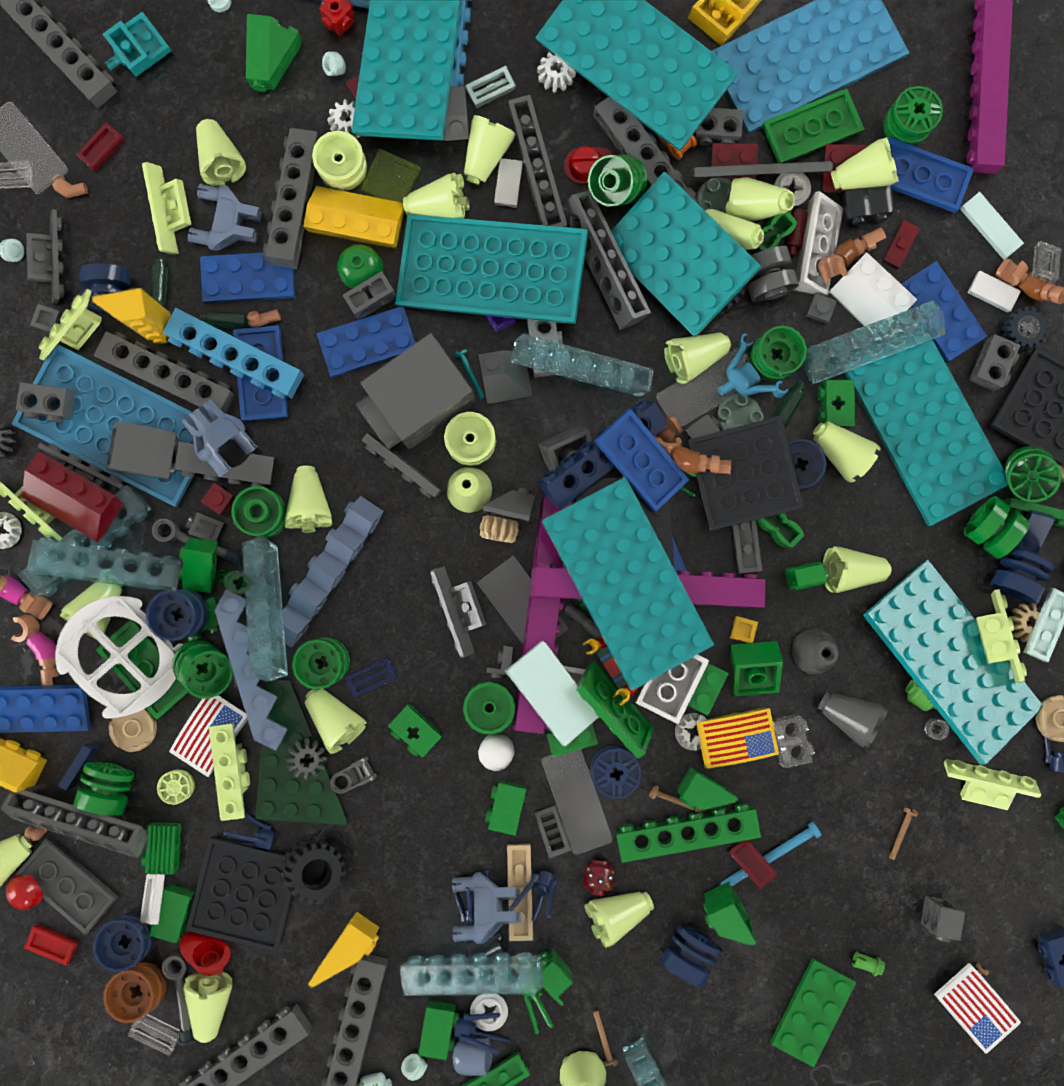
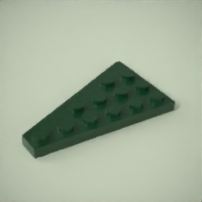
M266 679V690L277 696L267 718L287 727V731L276 751L261 744L255 819L347 825L348 818L345 816L338 794L331 788V776L324 762H319L324 766V769L319 770L316 768V777L312 775V772H308V779H304L303 772L299 777H295L296 769L288 770V766L293 762H287L286 757L294 756L288 751L289 747L297 750L295 741L298 740L301 746H304L305 738L309 739V746H311L312 742L315 741V737L309 722L306 720L292 680ZM305 754L304 758H300V761L303 760V763L307 764L308 760L312 759V757L310 758L309 754Z

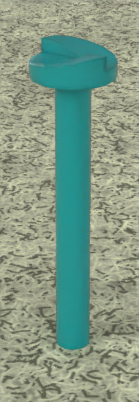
M467 350L456 351L454 353L455 358L460 357L479 398H484L485 395L464 355L467 353Z

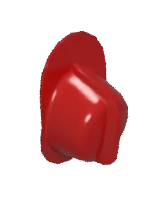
M582 146L574 149L565 158V174L576 183H588V175L592 165L601 157L614 154L608 149L601 147Z
M190 931L183 936L179 945L183 958L203 976L210 977L216 974L220 976L231 956L230 948L221 939Z

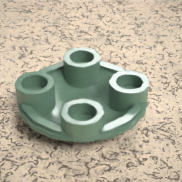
M723 177L709 179L699 189L697 203L704 210L715 209L726 213V204L730 198L732 181Z
M739 393L725 398L717 411V421L722 431L763 420V413L758 403L750 396H742Z

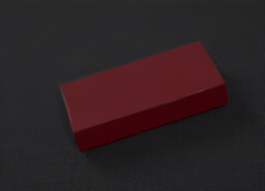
M106 122L79 150L76 156L96 172L125 141V138Z
M749 840L739 842L729 851V854L759 890L778 875Z

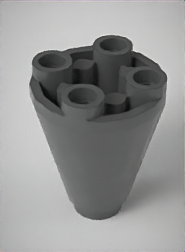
M810 628L794 637L791 655L794 663L800 670L808 674H821L834 666L838 658V646L835 639L828 632L822 629Z
M828 692L825 693L818 706V709L822 710V713L861 747H869L878 732L874 729L875 726L879 727L888 713V710L884 709V706L881 704L836 693L829 694Z

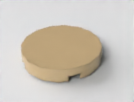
M1055 695L1047 697L1041 702L1042 706L1036 713L1037 727L1043 736L1049 740L1064 742V696Z
M146 708L131 715L112 718L109 724V735L114 745L128 752L140 751L146 748L155 739L157 733L156 719Z

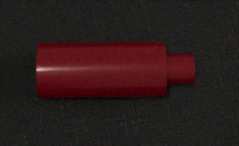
M793 209L791 212L797 224L786 238L785 246L788 248L790 257H796L797 250L802 248L808 212L803 209Z

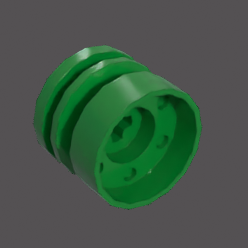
M922 86L909 87L903 91L884 117L883 128L886 137H891L915 147L921 144L942 118L943 107L940 98L934 91Z
M773 327L753 343L749 349L748 361L758 372L762 380L770 382L782 380L800 368L805 361L807 353L805 340L792 327ZM773 353L776 355L775 360L771 358Z
M322 637L308 641L300 646L294 655L292 664L294 675L307 688L317 690L327 688L345 677L349 670L350 656L344 644L335 638ZM326 657L325 661L329 664L323 666V661H320L321 658Z
M192 640L185 643L177 650L173 657L172 670L174 676L191 695L200 699H209L220 695L227 689L232 680L233 669L230 660L217 647L206 640Z
M85 763L83 772L86 774L81 775L80 780L89 786L78 787L74 806L83 811L99 815L119 816L124 814L128 797L121 793V791L131 790L129 782L133 781L134 772L112 763Z

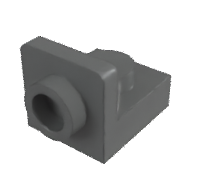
M194 511L192 515L189 514L187 516L184 527H186L185 532L203 540L216 541L224 523Z
M505 645L503 650H499L497 664L502 665L501 668L487 667V672L492 673L491 677L505 679V675H508L505 671L512 666L514 646Z

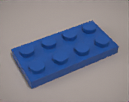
M888 137L891 156L894 159L899 182L891 185V189L956 213L960 208L974 168Z
M263 253L200 257L202 302L205 304L295 298L294 269L269 265Z
M937 261L901 284L917 299L910 309L920 324L924 323L946 363L987 337Z
M404 306L316 333L331 378L394 359L416 344Z
M279 325L233 330L235 338L284 362L281 327ZM235 351V358H237L238 352ZM253 361L249 365V371H254L258 368V361ZM272 372L269 380L271 382L276 381L279 378V372ZM245 375L243 378L237 377L241 421L289 417L287 396L281 399L271 393V388L264 386L263 389L250 383L252 379Z
M627 409L594 440L652 511H657L689 481L631 409Z
M79 685L0 687V733L88 731L91 728L87 695Z

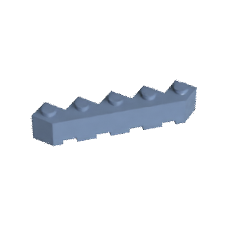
M362 496L355 502L351 501L344 510L346 516L343 523L336 530L334 528L331 529L325 539L328 542L324 551L318 557L313 556L307 565L309 571L306 578L300 584L295 583L289 591L291 597L287 606L281 612L277 610L270 620L272 623L269 630L270 634L291 648L308 629V624L315 614H318L326 602L330 591L337 586L345 574V569L349 563L355 559L363 547V542L368 534H372L384 512Z
M226 589L215 609V613L252 735L255 741L276 751L287 731V727L267 718L277 696L257 686L268 664L247 654L258 632L237 622L248 600Z

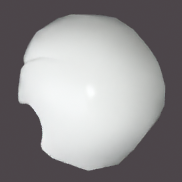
M501 733L489 734L480 744L478 750L479 760L486 769L500 771L505 769L512 761L515 750L512 740L507 735Z

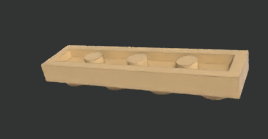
M531 843L507 844L508 887L519 888L520 893L531 880ZM531 888L513 910L521 913V923L509 924V941L533 940ZM515 899L508 900L509 907L513 904Z

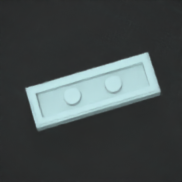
M980 192L960 208L1003 259H1006L1024 244Z
M1050 588L1024 653L1044 662H1049L1064 626V592Z

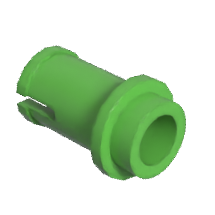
M859 952L854 954L853 961L855 962L852 963L853 967L871 972L873 976H881L883 974L885 962L881 961L880 957L875 959Z

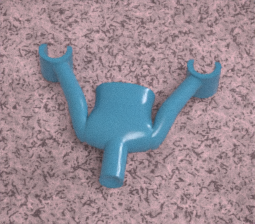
M743 334L738 341L739 350L726 369L729 382L718 387V393L723 396L735 389L742 396L772 392L777 398L784 397L788 389L781 391L778 388L783 383L782 381H778L776 385L754 386L761 381L755 368L749 362H746L741 367H737L745 351H748L754 343H745L744 340L748 334Z

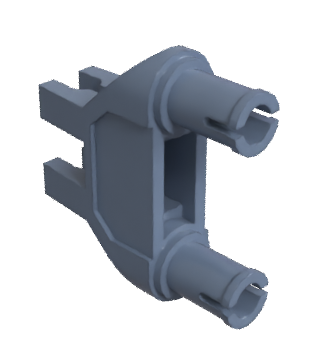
M199 184L198 188L201 190L197 191L198 198L217 201L212 230L208 232L190 228L189 233H192V235L188 234V242L208 245V248L214 251L224 249L238 240L256 243L258 234L255 233V229L242 226L243 219L261 222L263 213L259 211L260 208L240 203L227 185H222L218 188Z
M212 399L182 420L193 436L196 455L201 461H207L219 477L231 469L217 452L219 451L218 448L226 441L234 439L246 456L258 447L245 432L246 426L243 422L234 416L223 413Z
M476 872L472 877L453 878L452 883H456V885H452L454 893L465 892L466 887H469L470 891L474 892V924L471 926H454L452 932L457 933L453 934L454 942L474 940L477 944H483L503 924L521 923L520 912H503V900L516 899L520 894L519 888H499L481 872Z

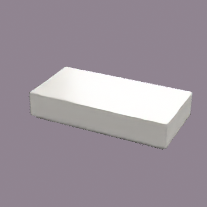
M500 159L494 205L517 208L523 161Z
M979 271L967 293L1009 313L1021 291Z
M146 875L140 918L141 923L158 924L165 875Z

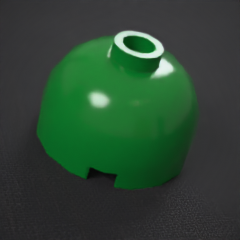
M356 244L346 248L340 254L337 262L341 281L350 289L355 288L381 271L384 273L383 263L378 253L371 247L363 244Z

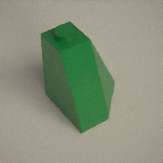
M247 14L246 79L251 88L260 92L275 89L302 45V39L297 29L291 26L286 29L278 24L277 19L271 16Z

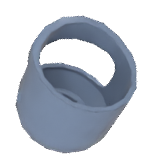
M473 1038L491 1046L488 1038ZM458 1041L453 1050L455 1070L465 1076H487L492 1064V1052L468 1042Z

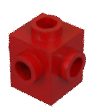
M324 0L319 8L322 15V23L340 37L355 22L352 4L349 0Z

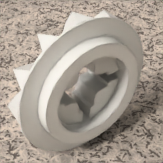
M804 173L781 174L774 186L786 189L793 181L794 188L799 190L794 192V206L801 205L807 200L811 192V184L808 177Z
M0 512V527L3 526L6 531L10 532L9 534L0 535V549H6L18 542L22 528L19 520L14 515Z
M689 713L682 716L679 724H676L675 737L678 743L685 749L695 751L701 749L699 736L695 735L691 739V734L685 728L693 729L696 726V722L707 720L704 716L697 713Z
M486 991L481 995H477L471 1004L470 1014H483L485 1012V1004L489 1008L495 1006L493 1013H500L501 1016L499 1018L473 1020V1022L477 1023V1027L484 1031H493L500 1028L505 1023L508 1015V1007L504 998L500 997L496 992L489 993Z

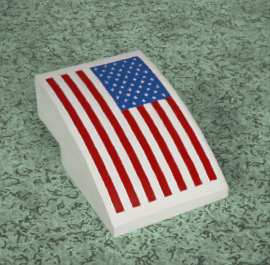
M220 696L202 699L179 733L169 752L209 778L214 771L209 728L211 726L233 723L236 739L237 734L248 720L247 715Z
M970 963L934 994L985 1054L1021 1023Z

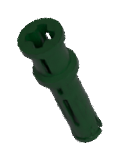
M221 570L216 574V581L224 585L227 590L236 594L245 593L250 587V578L242 572Z

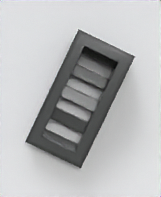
M554 805L535 812L534 815L549 858L551 859L573 851L557 806ZM554 814V819L542 822L541 818ZM555 823H557L558 827L549 831L545 830V827L553 825ZM560 832L561 837L549 841L548 836ZM560 842L564 843V846L552 849L551 845Z

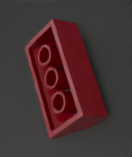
M39 451L25 470L22 498L97 543L125 505L115 495Z

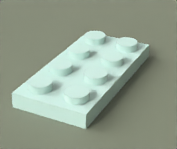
M544 641L539 642L505 671L562 746H566L598 718L591 706L579 696V693L576 691L578 685Z

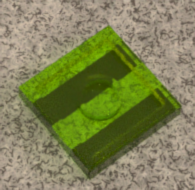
M379 148L360 189L362 192L376 198L403 203V198L411 192L421 167Z

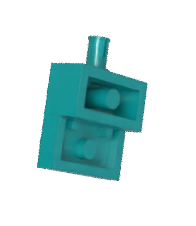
M143 12L126 24L119 21L103 33L104 37L113 47L115 54L108 61L104 62L110 71L122 63L137 77L171 52L170 47Z

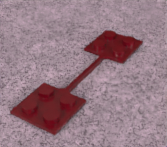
M712 143L711 167L758 165V144ZM826 145L824 161L833 162L832 171H834L837 166L869 145ZM831 171L822 172V192H845L852 190H842L841 188L835 190ZM756 175L724 176L723 178H727L730 181L742 177L756 180Z

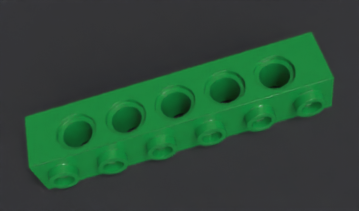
M748 803L735 805V809L730 810L720 807L712 809V813L708 814L692 812L686 818L670 816L664 822L657 823L656 820H648L643 822L642 826L634 827L633 824L622 825L620 830H615L621 862L625 863L761 838L756 809L753 806H749ZM731 818H737L738 825L732 829L728 828V821ZM709 822H714V831L710 833L705 832V825ZM684 827H692L693 832L690 836L683 837L681 835ZM661 831H669L670 836L666 841L658 839ZM645 835L647 836V841L643 845H637L635 843L636 837Z

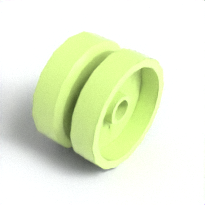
M332 131L320 137L314 145L313 163L326 186L335 190L348 191L361 184L366 176L367 163L362 147L354 136L348 132Z
M460 413L452 418L446 426L444 434L445 445L452 458L458 463L466 466L481 465L489 460L494 453L496 446L494 427L480 413ZM471 435L472 438H475L474 441L467 442V436Z

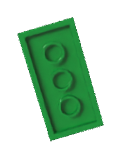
M847 88L766 120L762 126L778 164L791 162L821 150L826 145H833L861 134L865 130Z
M129 620L109 639L117 647H122L141 630V626L137 622ZM147 636L127 656L146 677L152 678L158 671L160 656L156 643L150 636ZM103 645L96 649L105 661L110 658V652ZM117 663L112 667L132 692H136L141 688V683L122 664ZM176 678L165 694L152 705L146 707V709L158 720L183 699L189 691Z
M593 661L587 665L576 691L591 706L595 714L608 725L611 732L617 735L625 744L627 750L632 752L638 759L645 755L654 727L629 699L624 705H619L624 700L623 697L616 695L613 698L618 687L602 668Z
M812 958L770 1041L771 1044L814 1067L856 981Z

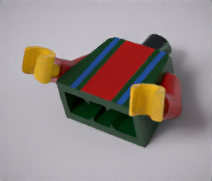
M602 636L585 641L583 645L590 644L592 646V650L586 654L597 653L618 687L613 698L616 695H621L624 700L619 705H624L629 697L642 688V686L630 690Z

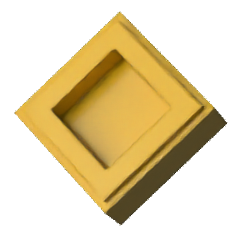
M735 616L729 638L745 643H753L758 622Z

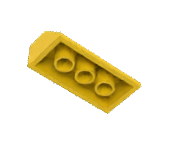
M316 186L307 203L303 227L312 233L397 249L405 210L401 202Z
M141 288L92 297L95 304L155 345L167 343L169 337L163 331L171 317L170 312Z
M0 738V786L15 793L35 786L47 760L40 757L41 754L37 751L22 749L19 747V743L13 740L5 741Z

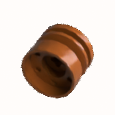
M138 962L132 968L119 972L107 983L104 991V1005L108 1014L115 1020L123 1023L136 1022L145 1017L164 1000L167 991V980L162 970L149 962Z

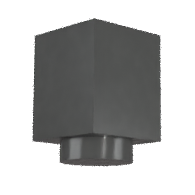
M430 333L363 380L361 384L369 395L357 402L356 406L388 450L401 441L411 450L449 423L452 418L473 406L476 401L473 390L432 333Z

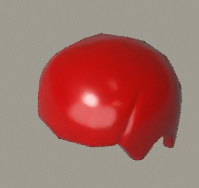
M19 874L11 878L6 885V898L16 909L28 910L42 901L43 894L38 882L31 875L20 877L22 875Z

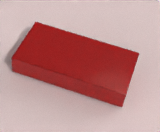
M35 924L32 927L24 949L67 966L73 958L79 941Z

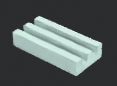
M506 66L465 85L475 109L516 90V85ZM504 75H505V77H506V78H504V79H502V80H500V81H498V82H496V83H492V84L486 86L485 88H483V89H481V90H479V91H477V92H475V93L473 92V90H475V89H477V88H480V87H482V86H484V85H486V84H488V83H490V82H492V81H494V80H496V79H498V78H500V77H502V76H504Z

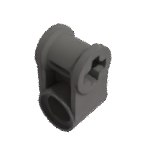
M368 756L351 763L335 773L330 781L332 790L339 794L346 793L357 786L364 785L377 778V774L373 773L368 763ZM338 776L347 778L348 785L346 787L337 785L336 778Z

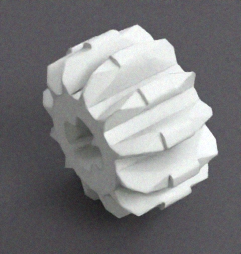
M550 51L547 54V58L542 57L540 60L541 65L537 68V73L540 74L539 82L544 83L545 89L552 86L554 93L558 87L564 92L566 85L571 86L573 84L572 78L576 76V71L557 56H553Z
M344 99L343 105L340 106L339 103L335 102L336 109H329L331 117L327 120L328 124L331 125V132L338 130L353 135L352 124L355 101L349 105L348 101Z

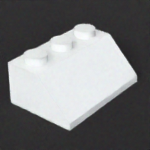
M867 252L847 272V276H843L829 291L876 338L885 333L917 300Z

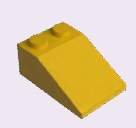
M356 911L308 985L314 987L360 961L364 954L368 956L379 938L376 935L379 927Z

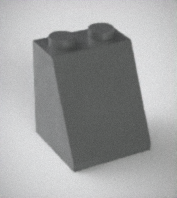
M120 421L116 422L113 426L106 470L169 479V475H173L175 469V462L172 461L173 452L177 453L179 444L176 432Z

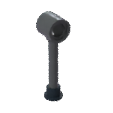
M159 519L152 527L154 538L161 542L173 543L179 540L187 543L189 537L199 539L181 532L180 525L169 519ZM166 525L171 527V534L168 537H164L162 534V530ZM217 546V556L223 557L224 561L232 563V566L236 567L242 550L238 549L237 551Z
M176 949L163 962L162 972L166 978L175 981L182 1028L179 1031V1045H189L197 1041L193 1037L183 990L184 976L191 965L183 958L180 949ZM173 960L179 961L182 968L175 967Z

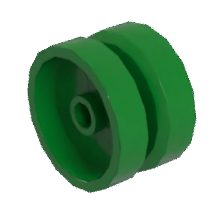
M488 680L478 683L469 691L464 700L463 712L465 719L472 729L482 734L492 735L503 731L509 726L514 717L515 700L512 692L507 686L498 681ZM491 703L494 706V710L492 712L486 711V704Z

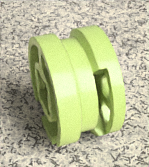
M175 769L164 774L157 784V793L160 799L171 805L185 801L193 794L195 789L193 776L183 769Z

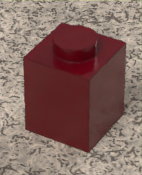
M213 483L201 502L219 515L227 517L232 510L233 502L237 496L223 486Z

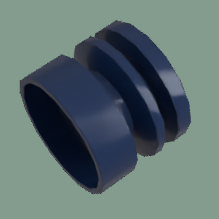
M102 263L83 265L79 269L80 285L92 291L86 309L99 315H111L95 304L92 297L123 292V290L129 289L130 270L122 266ZM87 289L80 291V296H82Z
M798 439L790 441L788 446L799 489L812 488L825 475L827 468L825 454L817 444L810 440ZM798 460L808 461L805 471H802L800 468L796 469L795 466L799 464Z
M1014 548L1005 556L1007 558H1002L1000 564L1007 568L1008 571L996 570L990 585L996 590L1000 589V592L1010 597L1038 604L1045 588L1036 581L1048 582L1050 576L1047 573H1052L1055 566L1033 552Z
M168 590L157 594L151 599L146 610V621L148 628L155 636L162 640L175 641L195 636L201 632L208 622L209 610L203 597L193 590ZM180 610L181 613L185 614L184 618H182V615L179 614Z
M608 744L599 748L592 756L590 775L596 789L604 796L613 799L624 798L632 794L638 787L641 779V767L634 754L628 751L626 747L618 744ZM614 767L622 770L617 778L613 774L610 775Z
M126 913L108 922L97 932L93 942V953L97 962L104 969L112 972L125 971L135 966L152 951L155 943V937L149 936L152 927H149V924L140 922V914ZM125 937L131 938L132 942L126 941Z
M679 924L676 930L680 935L674 934L672 937L679 948L668 945L660 961L679 978L694 986L703 988L711 974V971L704 965V962L716 965L717 960L714 956L720 957L723 949L702 931L685 924Z

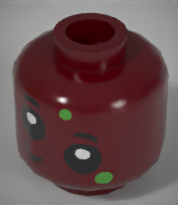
M591 860V864L585 866L583 886L591 890V895L604 896L605 891L608 892L613 889L615 870L610 866V862Z

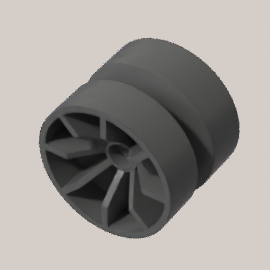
M787 246L773 247L751 255L762 266L750 279L756 280L748 285L752 302L779 298L799 286L795 270L785 269L792 263Z

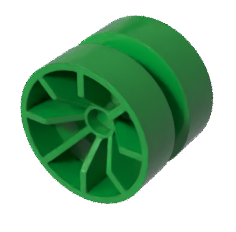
M632 155L603 156L592 165L588 175V187L591 195L598 203L605 206L634 203L644 194L648 182L647 171L643 163Z
M1037 446L1022 447L1014 451L1006 461L1004 468L1006 480L1013 494L1021 500L1040 502L1050 498L1058 490L1061 483V470L1047 450Z
M259 486L249 487L240 492L235 498L232 505V518L235 525L248 535L260 538L274 537L285 528L284 517L287 503L282 496L267 488Z
M994 496L974 513L965 527L964 535L976 544L985 542L984 550L996 559H1000L1010 553L1022 540L1029 529L1030 520L1017 511L1009 513L1010 506L997 496Z

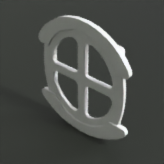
M112 596L89 603L69 619L61 631L57 642V671L60 674L69 672L75 682L88 695L107 706L102 713L104 718L123 717L145 709L161 698L176 679L172 670L173 657L184 644L179 643L173 648L170 641L162 640L155 636L148 628L146 614L140 610L142 601L138 598ZM105 617H125L139 623L141 630L124 646L117 647L97 627V622ZM85 632H90L111 654L107 661L89 675L83 672L78 659L79 640ZM147 636L154 638L160 656L158 671L152 678L146 677L127 656ZM120 663L141 683V688L133 693L118 694L103 690L97 686L96 682L115 664Z

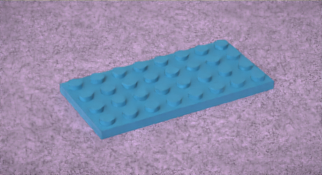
M815 0L711 51L739 72L736 79L727 89L726 94L735 110H743L742 125L747 135L763 128L764 121L824 98L906 58L909 54L882 0Z
M57 344L47 356L33 384L66 388L75 392L71 420L62 419V422H53L47 420L46 416H39V419L24 417V413L18 411L12 425L75 455L85 462L120 478L174 507H178L193 477L180 475L181 470L174 469V473L169 475V479H159L106 470L113 426L116 422L120 421L176 432V438L179 439V442L194 444L192 434L182 422L192 412ZM36 397L32 399L31 407L36 405ZM60 400L54 403V410L59 408ZM173 452L172 461L176 463L177 453Z

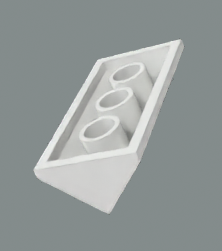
M818 191L814 193L807 206V222L796 267L799 286L794 290L828 296L831 279H829V283L824 285L818 263L823 258L834 255L836 251L843 208Z

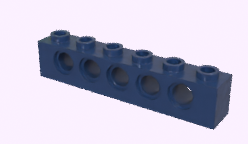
M641 400L634 404L632 411L653 436L668 426L655 402ZM604 428V429H602L601 431H599V432L597 433V437H598L601 433H603L607 428ZM595 439L581 445L577 453L564 458L559 467L546 472L542 476L543 479L538 482V485L551 505L559 509L563 508L615 467L605 454L600 457L601 449L594 442ZM586 461V462H587V466H586V468L582 471V470H581V466H582L583 462ZM568 475L569 480L563 485V479Z

